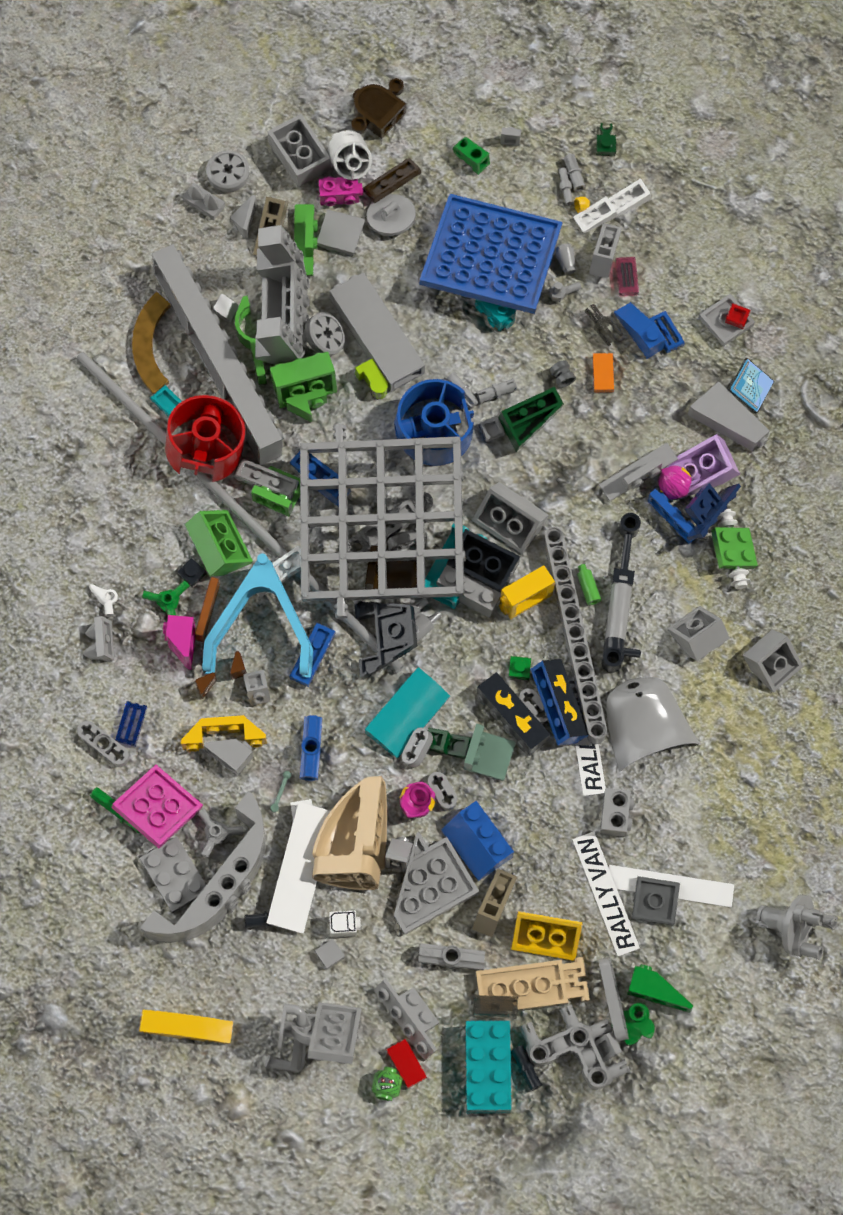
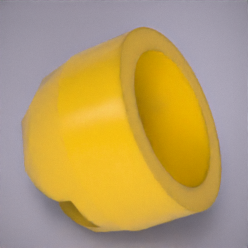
M577 197L574 199L577 213L585 211L590 206L588 198Z

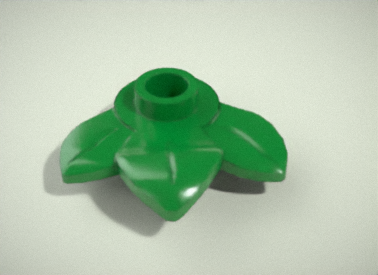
M635 1003L629 1010L623 1011L629 1037L625 1042L628 1046L637 1043L642 1036L649 1039L653 1037L655 1025L649 1018L650 1012L646 1005ZM641 1011L643 1013L642 1017L636 1018L635 1014Z

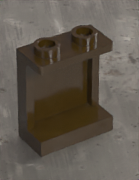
M371 545L370 552H378V546ZM417 560L386 561L387 589L417 588ZM368 562L365 590L378 589V562Z

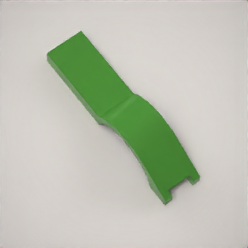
M247 295L242 297L237 310L235 330L239 342L246 348L251 349L258 384L262 385L267 384L263 361L255 358L256 338L245 335L240 329L241 322L246 316L251 314Z

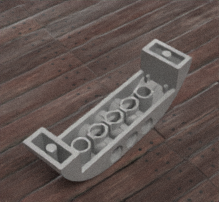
M248 791L235 807L237 819L250 827V831L175 925L155 910L150 914L140 927L147 939L173 943L196 938L217 925L228 912H233L239 903L237 901L241 895L245 896L252 887L250 883L257 875L262 864L266 842L262 814L252 793ZM240 869H246L244 872H238ZM227 886H233L229 890L225 889ZM213 903H220L216 907L211 906Z

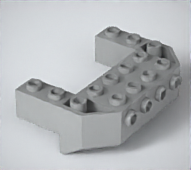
M282 225L259 228L257 271L262 276V319L257 320L255 358L272 364L292 362L304 356L308 343L305 336V326L309 320L307 307L310 306V300L307 295V289L310 288V281L303 262V252L299 250L296 242L290 238L289 233L284 230Z

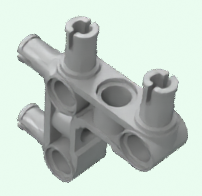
M569 1005L567 1008L564 1007L559 1010L567 1026L566 1031L545 1040H539L532 1022L519 1027L527 1043L526 1051L529 1060L536 1067L549 1065L559 1057L573 1054L577 1057L582 1068L581 1073L584 1080L593 1090H601L603 1087L611 1084L613 1079L630 1073L629 1066L624 1067L627 1065L625 1059L609 1067L604 1065L594 1043L595 1038L612 1032L611 1026H608L609 1022L607 1019L592 1026L584 1025L582 1022L579 1023L573 1006ZM581 1033L585 1037V1041L577 1043L573 1035ZM540 1050L545 1054V1058L540 1061L536 1060L533 1057V1052ZM593 1074H600L603 1077V1082L595 1084L591 1078Z

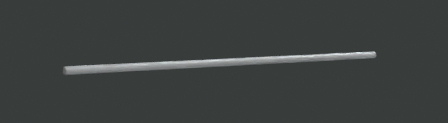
M81 352L77 356V360L165 445L166 432L85 352ZM188 454L182 455L184 459L195 461ZM198 472L195 475L279 558L288 553L217 482H212V477L209 474ZM301 570L296 573V575H297L300 579H301ZM310 574V589L313 592L327 591ZM324 601L335 613L337 612L335 610L337 601ZM346 610L348 618L342 620L378 654L377 639ZM398 660L389 664L396 673L400 672L404 667Z

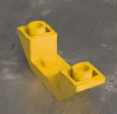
M244 715L201 718L181 739L182 749L187 752H197L199 749L204 748L203 732H207V734H218L219 731L238 733L243 729L245 742L252 748L262 747V744H267L266 734Z

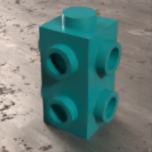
M475 299L476 309L486 315L492 327H496L501 331L504 328H510L515 323L516 309Z

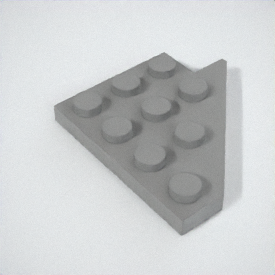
M420 832L416 833L394 913V918L404 935L479 894L477 886L447 837L428 847Z

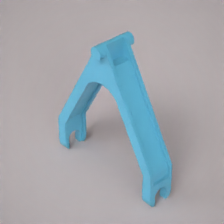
M259 554L257 561L204 641L202 669L206 671L205 674L215 672L217 647L249 598L256 593L269 592L278 597L301 644L300 674L303 675L302 677H311L313 647L272 562L266 554Z

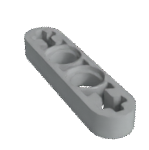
M610 957L599 959V967L617 1042L629 1039L612 961Z

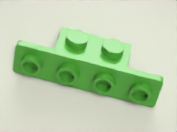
M296 204L294 241L299 250L303 252V262L307 276H313L314 249H317V237H314V232H318V220H314L313 204Z

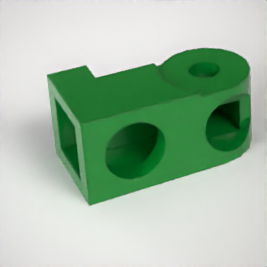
M463 137L452 148L454 154L471 166L477 175L490 165V154L467 137Z

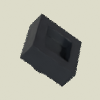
M192 558L177 571V574L192 588L207 574L206 570Z

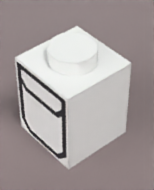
M355 911L329 912L331 938L357 936L356 930H361L360 917H356Z

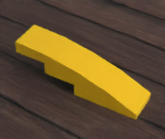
M143 1009L139 1032L178 1039L186 1038L203 1042L212 1041L230 1044L233 1021Z

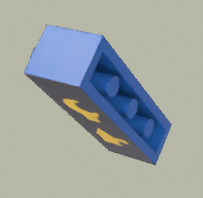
M562 659L542 660L530 670L557 746L576 744L587 737L588 732Z

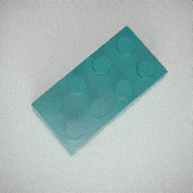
M466 1021V1114H510L512 1110L510 1021Z

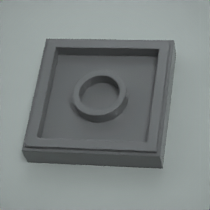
M638 876L631 919L674 926L680 883Z

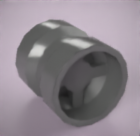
M567 360L559 361L550 368L552 376L556 377V383L559 388L569 386L576 380V376L569 369L570 365Z

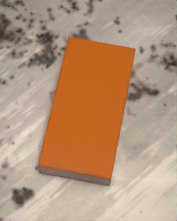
M593 353L594 393L614 392L613 353Z

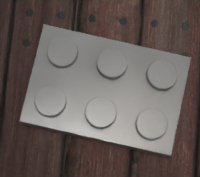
M177 836L166 842L159 849L156 848L140 857L142 864L172 914L193 902L206 886Z

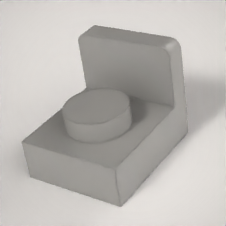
M264 670L243 674L250 705L270 702Z

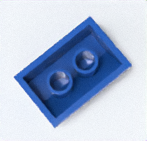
M477 801L460 811L441 829L478 882L513 858L514 851Z

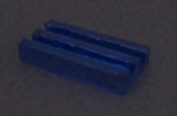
M126 701L115 738L117 742L136 747L147 712V705L142 706L139 703L134 704ZM130 708H133L129 724L126 730V734L123 739L122 734L125 728ZM141 710L133 740L131 741L129 738L137 711Z

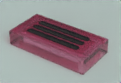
M616 258L619 296L639 295L636 258Z

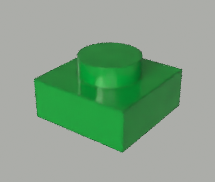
M511 656L508 678L529 680L531 658Z

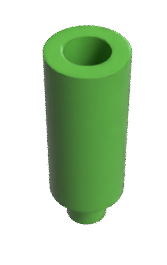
M586 564L579 565L577 577L586 603L589 606L601 602V597L592 571L587 569Z

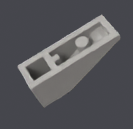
M603 223L594 250L589 274L600 278L609 277L622 227Z

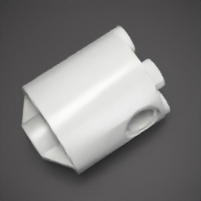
M350 130L333 134L329 142L328 153L337 173L343 178L350 180L359 179L366 175L371 168L372 156L361 134Z

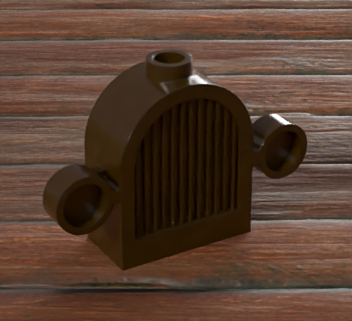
M394 78L390 80L389 90L381 85L369 84L354 91L352 98L354 99V114L356 118L351 123L352 131L363 134L369 129L382 139L406 114V103L397 97L404 91V83L401 79Z

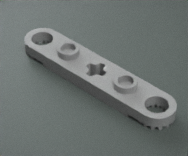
M424 492V498L429 502L426 507L424 506V512H429L433 507V498L429 493ZM416 495L387 514L416 513ZM411 523L394 524V528L387 527L386 540ZM378 524L369 525L357 535L351 537L348 540V553L356 552L351 549L354 543H360L363 546L359 552H370L371 545L378 546Z

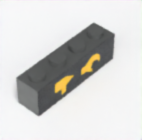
M497 672L477 686V699L481 704H486L491 709L490 714L496 721L500 720L503 723L505 732L509 736L513 735L518 741V747L523 752L527 751L531 755L549 741L551 734Z

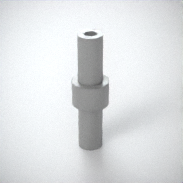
M560 168V189L564 194L565 204L569 206L573 204L571 181L568 180L566 168Z

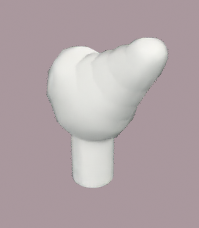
M90 584L91 592L104 605L105 616H113V605L118 600L117 592Z

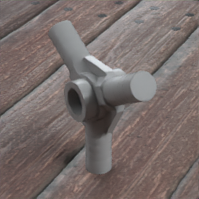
M205 809L198 812V815L206 825L205 835L207 843L201 852V855L205 858L209 857L214 845L225 840L227 836L243 834V826L227 827L223 823L216 820L213 821Z

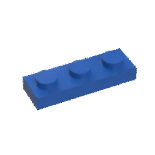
M656 489L649 493L647 501L690 544L693 540L688 541L687 536L694 529V524L690 521L687 522L682 517L681 511L668 502L665 494L659 493Z
M316 623L309 637L313 647L311 677H302L303 675L300 674L299 656L289 676L291 680L309 687L336 634L334 630Z

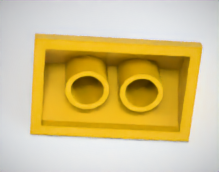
M518 911L511 950L575 961L582 922Z

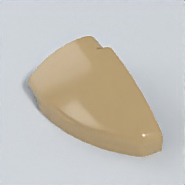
M382 776L366 777L338 801L326 817L313 848V857L315 859L312 878L315 881L354 890H376L379 888L380 873L385 868L387 842L386 784Z

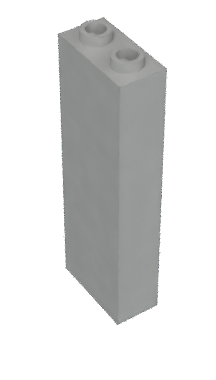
M364 272L359 275H353L343 284H336L329 291L332 304L368 359H373L387 381V388L390 392L425 374V364Z

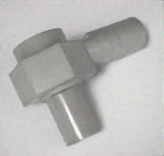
M556 282L549 289V295L552 301L561 302L567 294L581 290L582 287L580 282L565 287L561 282Z

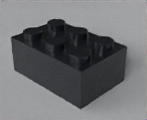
M467 529L463 532V551H465L466 557L464 561V574L501 593V590L508 586L519 566L521 556ZM448 559L446 565L456 569V559Z

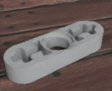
M83 721L79 724L77 732L80 739L116 767H123L129 762L127 749L93 722ZM91 727L92 734L96 736L94 741L91 735H84V728L89 729ZM107 739L109 746L106 749L98 748L99 740ZM112 749L118 754L123 753L124 759L116 761L115 755L111 752Z

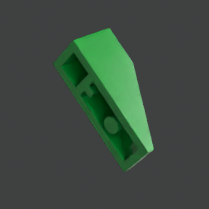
M643 964L635 966L627 995L688 1013L692 1011L693 1004L660 974L652 971V967Z

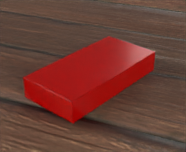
M406 1039L386 1049L408 1089L427 1079L424 1070Z

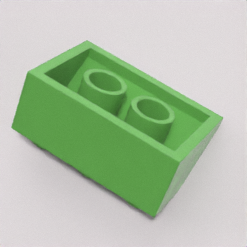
M328 352L316 353L310 357L298 358L292 362L277 364L270 368L279 408L286 407L287 398L322 388L325 389L326 395L337 393L335 370Z
M228 510L199 511L185 524L189 536L210 577L227 575L253 562Z

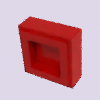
M732 303L725 323L744 329L751 310Z

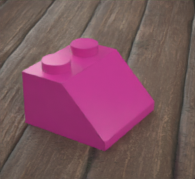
M168 615V622L163 624L165 641H168L169 648L188 670H192L196 639L194 617Z

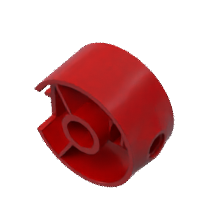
M210 395L190 397L179 403L171 412L167 423L165 452L172 468L178 474L181 472V467L194 470V475H197L198 472L211 474L212 482L229 476L237 468L242 457L245 424L240 412L228 401ZM197 419L192 425V431L172 435L181 424ZM221 423L232 431L238 441V445L234 450L219 439ZM191 453L195 461L184 459L182 455ZM215 460L214 466L204 464L205 461Z

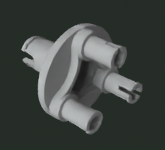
M803 894L798 895L790 907L785 910L761 905L756 915V920L759 921L758 925L778 930L782 934L783 947L786 953L799 957L807 956L817 960L822 958L823 947L807 943L811 929L818 925L835 930L838 923L836 916L827 915L814 909L810 896Z

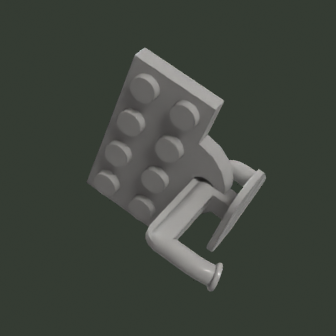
M318 1002L316 1014H306L300 1006L284 1003L278 1050H282L285 1036L293 1037L292 1060H279L269 1055L264 1067L293 1072L301 1071L305 1062L306 1045H309L308 1058L317 1061L325 1060L339 1064H352L362 1008ZM288 1014L297 1015L292 1022L287 1021Z

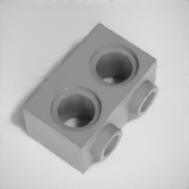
M605 788L600 834L625 837L627 831H631L632 818H628L629 810L633 811L634 798L630 797L631 791ZM617 798L621 799L624 802V805L616 806L613 803V800ZM613 819H618V820H620L621 823H622V826H620V827H615V826H613L612 823H611V820H613Z

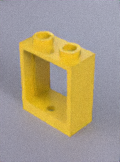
M544 565L501 590L499 608L504 615H508L510 620L553 595L555 581Z

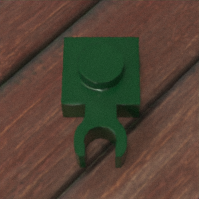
M603 123L600 124L599 131L601 135L596 137V156H616V135H611L612 123H610L608 130L603 128Z

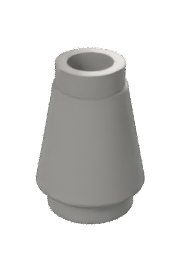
M563 244L556 247L555 255L564 274L574 273L576 271L574 248L571 247V244Z

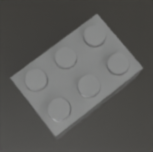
M302 114L268 131L269 145L297 187L331 170V157Z

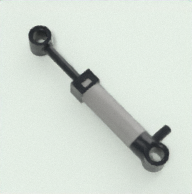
M635 513L624 514L619 525V533L624 537L620 569L614 568L601 661L603 669L609 673H615L620 670L624 656L640 658L641 650L625 648L635 571L628 570L632 538L638 535L641 520ZM631 523L634 525V528H627L625 524ZM615 657L618 662L610 663L607 658Z

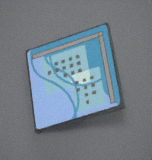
M745 358L728 391L754 413H758L775 381L751 360Z

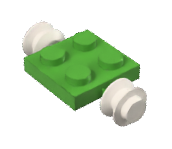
M726 509L717 517L721 522L718 524V527L711 530L719 569H734L729 574V578L734 579L730 585L736 589H743L751 582L750 579L746 578L749 571L745 569H754L758 564L750 529L733 528L738 523L737 520L733 519L736 512Z

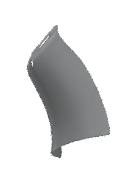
M657 677L630 679L609 693L607 698V720L619 772L640 758L682 744H701L689 726L670 689L661 679ZM631 683H639V686L636 688H627V685ZM639 692L643 693L641 697H637L635 694Z

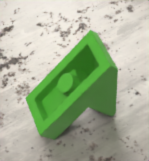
M322 388L287 398V411L312 422L310 408H319L327 403L325 389Z

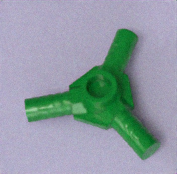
M184 580L174 590L163 591L159 594L144 590L142 598L157 602V605L164 612H167V615L176 616L175 609H177L180 600L179 596L190 585Z

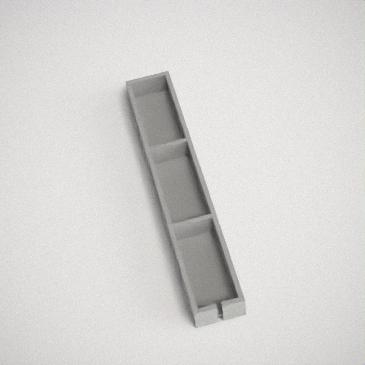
M174 244L152 253L153 273L222 398L231 403L240 412L245 424V440L259 465L261 466L282 456V448L284 447L282 439H284L283 433L280 428L276 429L272 413L266 411L264 399L261 395H257L255 391L256 386L252 378L248 379L244 363L238 361L235 347L229 345L226 331L221 330L217 315L212 314L210 311V303L207 298H203L199 283L194 282L191 268L185 266L182 252L180 250L177 251Z

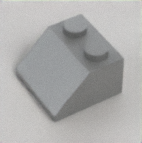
M701 606L667 628L684 652L696 661L704 658L709 652L720 647L725 641L730 639L722 619Z
M773 629L743 654L750 670L772 692H775L803 667L788 636Z

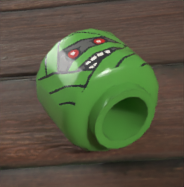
M384 1067V1070L375 1072L371 1087L372 1092L376 1094L375 1098L392 1101L393 1098L399 1096L403 1079L399 1074H396V1069Z

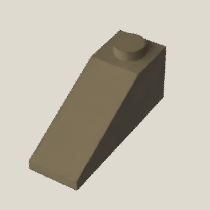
M266 197L259 228L279 225L283 227L289 201ZM258 235L253 255H257V249H259Z
M497 869L477 913L473 930L493 937L517 876Z

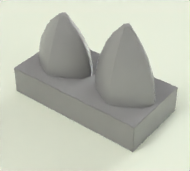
M195 183L182 196L184 202L213 220L216 219L226 206L224 201Z
M103 616L94 617L95 623L87 629L85 635L91 639H96V643L90 645L83 655L90 659H102L106 662L114 661L112 621Z

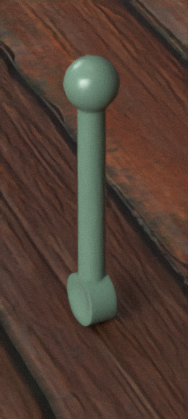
M289 771L283 773L284 778L275 803L270 807L273 813L279 810V801L286 782L291 777Z

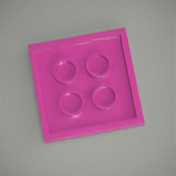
M155 765L112 804V809L159 849L202 809L203 804L159 766Z

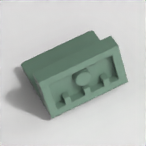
M476 724L464 761V770L504 781L515 747V741L484 732L483 725Z

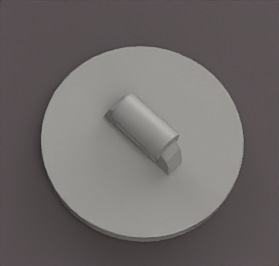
M396 194L387 195L377 203L372 202L367 211L369 226L375 232L386 236H394L407 231L413 225L416 217L413 203L406 197Z

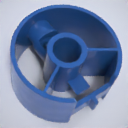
M441 379L421 381L409 388L399 402L394 420L397 439L460 437L462 456L468 450L472 441L474 422H471V418L474 417V411H468L465 391L458 385ZM426 399H439V402L428 403L423 408L421 415L403 419L405 413L416 403ZM445 400L463 409L468 427L463 437H460L450 427V425L461 423L459 412L450 413L448 407L444 404ZM453 447L423 449L424 465L441 466L454 462ZM403 449L410 458L415 460V449Z

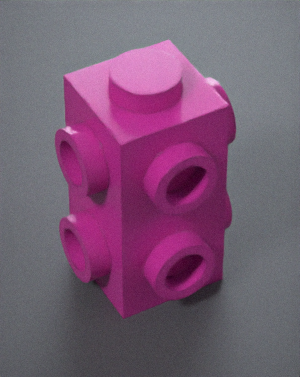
M343 177L319 179L321 206L331 207L336 204L353 205L359 203V195H363L362 183H358V179L350 180Z

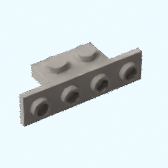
M665 443L600 483L599 486L611 502L628 490L639 487L649 477L654 478L661 472V469L671 465L678 458L668 443Z
M384 979L374 989L375 993L386 1006L392 1018L401 1027L405 1036L414 1045L418 1054L426 1061L437 1050L426 1035V1032L436 1027L439 1021L414 987L398 996L387 979Z

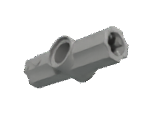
M421 943L418 963L440 965L450 969L483 970L485 951L463 949L454 945L439 946ZM453 952L457 955L458 959L450 962L446 959V955Z

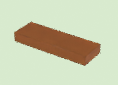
M211 577L195 631L196 639L200 642L205 641L220 587L219 578Z

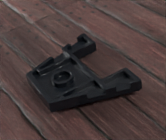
M354 601L355 618L357 620L375 616L378 654L359 659L360 677L366 679L418 647L415 611L413 606L406 604Z

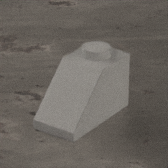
M237 739L206 742L203 745L205 752L236 776L242 772L253 758L252 747L245 741L240 742Z
M403 837L391 839L386 853V868L406 872L413 848V843H410L409 839Z

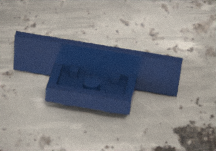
M710 483L702 486L685 508V511L696 524L687 536L688 541L696 538L702 539L708 534L707 530L718 521L717 517L727 509V504L737 496L736 493L741 487L739 483L724 488L720 495H718Z

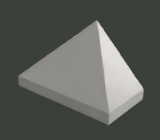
M252 195L230 217L245 239H248L257 207L255 195Z

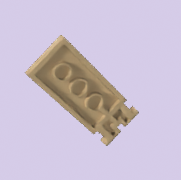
M583 957L575 958V962L562 964V960L476 971L482 1016L566 1005L570 999L581 998V1002L590 1001L587 981L578 982V978L586 977Z

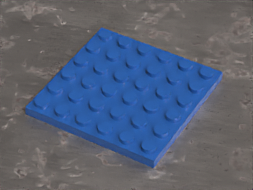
M449 193L420 277L419 285L535 314L563 222Z

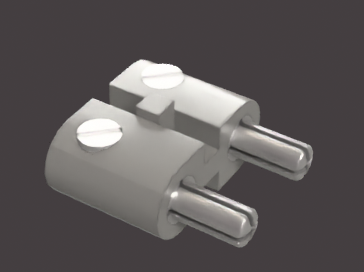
M422 598L415 605L413 603L408 604L413 606L415 611L417 642L434 629L433 623L442 617L439 611H436L429 618L420 613V609L428 604L426 598Z

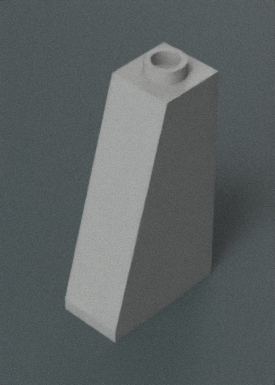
M717 382L689 408L688 415L691 418L751 451H754L757 447L762 448L768 442L767 437L770 431L720 382Z

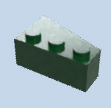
M555 386L500 412L498 418L515 452L519 451L563 407L564 403Z

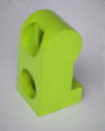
M373 359L355 367V376L359 381L362 379L366 381L373 398L383 399L386 397L388 390L387 381Z

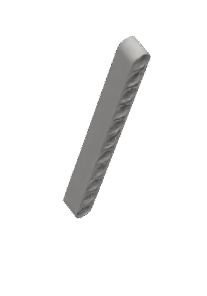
M551 527L546 530L544 547L550 575L555 581L554 593L580 710L588 732V741L592 744H600L605 739L607 727L564 535L559 528ZM554 536L558 538V541L552 542L549 540V537ZM559 555L563 559L556 561L553 559V556ZM563 574L567 579L560 580L557 578V575ZM563 593H568L571 596V598L564 599L561 595ZM572 612L576 617L568 618L565 614ZM575 631L578 632L580 636L574 638L569 633ZM581 651L584 653V656L577 657L574 655V652ZM585 670L589 675L582 677L578 672ZM590 690L593 695L585 696L583 691ZM593 709L597 712V715L590 716L587 711ZM598 729L602 735L594 736L591 731Z

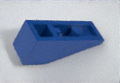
M631 302L614 311L615 316L647 359L664 349L666 342L664 335L655 323Z
M300 451L289 462L299 473ZM309 453V480L339 479V475ZM350 488L347 489V496L351 493ZM339 489L318 490L324 497L336 506H339Z

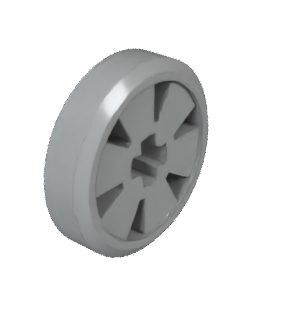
M230 150L221 151L213 155L208 161L206 168L210 184L215 189L223 192L239 190L247 183L250 174L246 158L240 153ZM225 169L231 170V173H225Z
M318 313L307 321L305 336L308 344L316 353L328 352L330 356H333L343 349L345 333L341 324L334 316L328 313Z

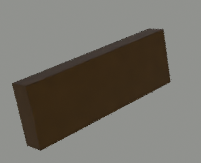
M407 158L364 186L363 192L374 203H377L421 174V169L410 158Z

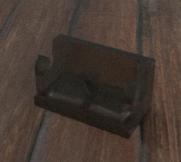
M473 996V1018L517 1019L518 996Z

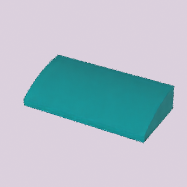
M418 667L365 728V734L398 759L403 753L412 733L417 728H424L447 702L450 695Z

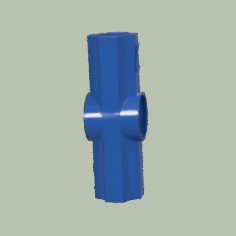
M317 715L304 716L300 779L305 781L318 780L323 718ZM308 745H315L317 749L309 752L306 750V747Z

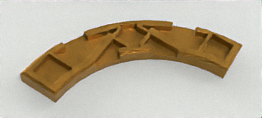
M157 291L150 297L139 313L132 338L135 366L142 382L153 395L164 385L167 386L169 384V380L158 368L153 355V335L160 319L171 307V304Z

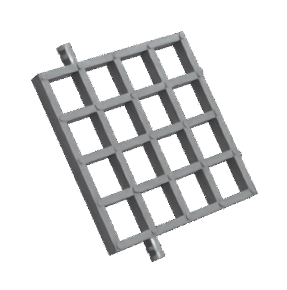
M335 424L333 425V430L335 431L333 438L336 439V442L300 443L301 600L303 602L337 601L335 605V610H337L335 618L345 619L348 618L346 600L464 596V561L466 560L465 551H463L462 481H464V473L461 468L460 437L344 441L346 438V433L344 432L346 425ZM453 447L454 474L423 475V449ZM415 449V475L385 477V450ZM377 451V477L347 478V452ZM338 452L339 479L309 480V453ZM454 484L455 511L424 512V485ZM416 486V513L386 514L385 487ZM377 487V514L347 515L348 488ZM339 489V516L309 517V490ZM455 521V549L425 550L424 523ZM416 523L417 550L386 551V524ZM378 524V552L348 553V525ZM339 526V553L310 554L309 527ZM456 559V586L425 588V560ZM417 560V588L387 589L386 561ZM378 562V589L348 590V563ZM339 563L340 591L310 592V564Z

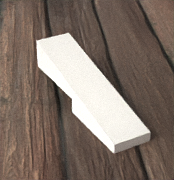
M640 178L610 198L604 197L573 218L583 234L603 223L652 200L651 193Z

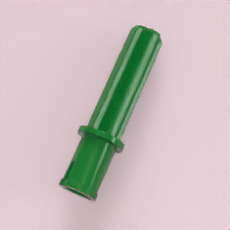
M98 787L92 790L90 797L119 818L120 823H125L138 834L140 833L112 809V804L116 801Z

